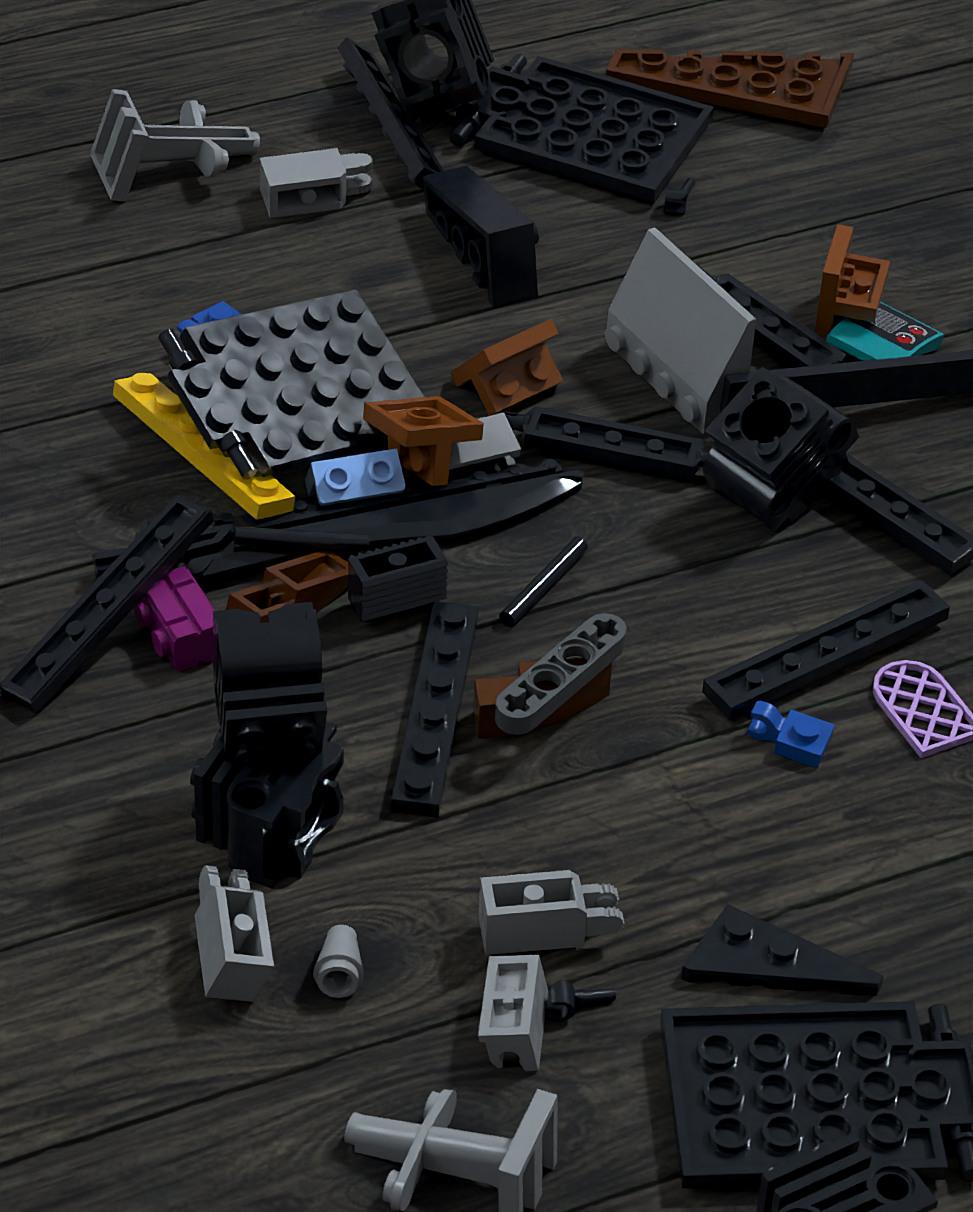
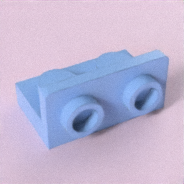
M397 448L311 462L305 478L308 496L317 495L321 506L402 493L406 487Z

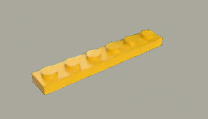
M137 373L133 377L114 381L113 396L256 520L293 511L295 495L279 483L277 479L271 475L263 477L259 469L253 477L243 479L230 457H224L219 448L210 450L179 397L151 373Z

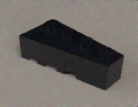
M468 166L423 176L427 215L446 242H453L456 256L462 264L471 263L476 271L473 272L472 279L479 288L488 287V301L492 307L497 308L538 297L535 244L539 241V234L534 221L525 216L516 206L511 204L500 192L491 187Z

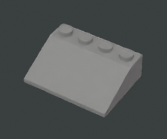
M654 227L647 231L608 309L605 339L612 351L617 352L632 367L635 373L641 375L656 389L662 398H665L680 412L687 422H690L705 435V429L721 413L720 404L725 375L750 372L756 318Z

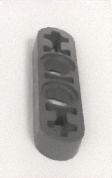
M607 613L596 614L585 621L498 695L495 708V722L502 731L515 735L528 733L538 726L622 654L626 641L627 626L620 617ZM570 656H580L588 662L577 666L567 663L564 659ZM540 681H551L559 687L554 690L545 691L537 688L535 684Z

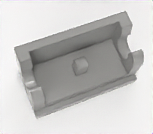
M504 413L478 418L479 421L484 423L482 440L452 443L449 470L501 458L505 466L507 464L516 465L514 457H519L521 452L518 441Z
M539 955L489 956L478 1038L480 1042H485L489 1059L497 1068H502L503 1052H514L519 1055V1063L524 1071H539L546 1000L548 998V988Z

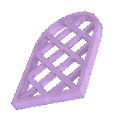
M909 660L891 662L880 668L874 677L873 695L879 706L920 758L973 741V713L943 676L934 668L921 662ZM905 671L920 672L922 677L919 679L904 675ZM929 676L936 683L926 681L927 677ZM883 677L896 680L893 688L879 685V682ZM906 682L917 685L916 694L899 690L901 683ZM924 687L940 691L938 700L921 696ZM882 693L890 695L888 702L883 697ZM945 695H947V697L951 700L953 704L943 702ZM896 697L913 701L911 708L906 709L895 706ZM918 703L934 706L933 715L917 712ZM941 708L957 712L955 721L938 717ZM898 714L907 716L905 723L898 716ZM963 716L970 725L960 723ZM913 718L930 722L927 731L910 727ZM935 724L952 728L950 736L933 733ZM958 730L967 732L956 736ZM914 735L924 737L922 745ZM930 739L939 741L938 743L928 746Z

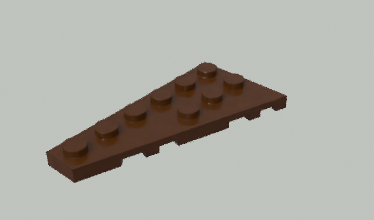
M616 49L606 69V76L702 104L708 103L727 107L733 111L756 113L771 119L799 122L809 127L827 128L852 68L854 53H840V59H820V53L806 52L805 58L797 59L786 58L781 52L722 51L721 57H702V52L699 50H687L686 56H667L663 50Z

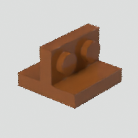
M837 224L823 269L815 333L825 340L829 332L834 328L837 316L875 322L890 267V261L850 254L854 227Z
M551 318L482 350L451 371L450 374L457 387L472 381L489 416L494 415L564 381L545 344L558 335L559 332Z
M440 396L364 402L363 420L388 435V450L397 448L401 466L432 486L448 485L452 443L482 440L484 423Z

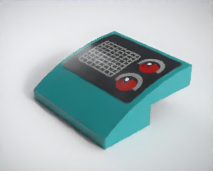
M880 302L875 322L845 317L829 332L826 341L862 361L919 356L938 350L944 334Z

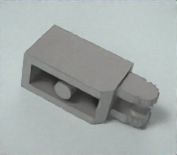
M338 148L260 158V191L270 218L341 209L346 204V196L368 193L373 188V178H371V175L364 174L373 168V158H371V155L369 156L364 153L340 155Z
M204 866L200 872L198 883L200 906L194 916L205 997L253 1002L274 967L263 892L250 889L246 870L233 869L229 876L228 887L221 886L217 867Z
M570 870L480 878L478 918L485 955L583 947L585 945V937L601 936L606 933L608 935L610 933L615 934L625 924L622 911L614 907L618 904L617 901H619L617 888H614V885L611 886L609 883L581 885L579 876Z

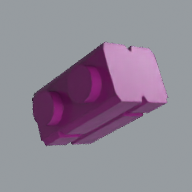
M184 566L166 572L133 610L141 628H150L153 646L158 656H167L173 667L178 671L197 666L199 661L204 663L212 661L213 611L215 609L189 569H186Z

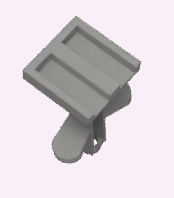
M112 89L90 156L110 199L126 202L139 163L192 159L205 177H215L219 173L226 171L228 156H255L260 146L259 134L251 132L248 127L203 126L206 117L205 107L199 105L196 100L185 101L182 105L180 126L144 125L128 92Z
M448 1089L442 1090L441 1093L433 1091L430 1094L425 1105L424 1121L422 1124L367 1116L354 1112L348 1121L344 1140L345 1143L354 1145L356 1153L403 1164L400 1172L395 1170L390 1172L383 1190V1201L390 1203L392 1210L404 1211L408 1207L423 1168L487 1183L498 1188L499 1212H523V1207L535 1210L542 1195V1167L554 1170L557 1163L558 1095L537 1089L513 1139L447 1128L452 1119L457 1099L456 1091Z

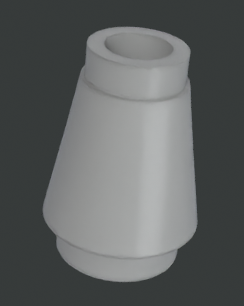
M336 925L329 929L313 971L314 979L320 990L330 997L343 998L353 994L364 979L357 934L353 928L347 925Z

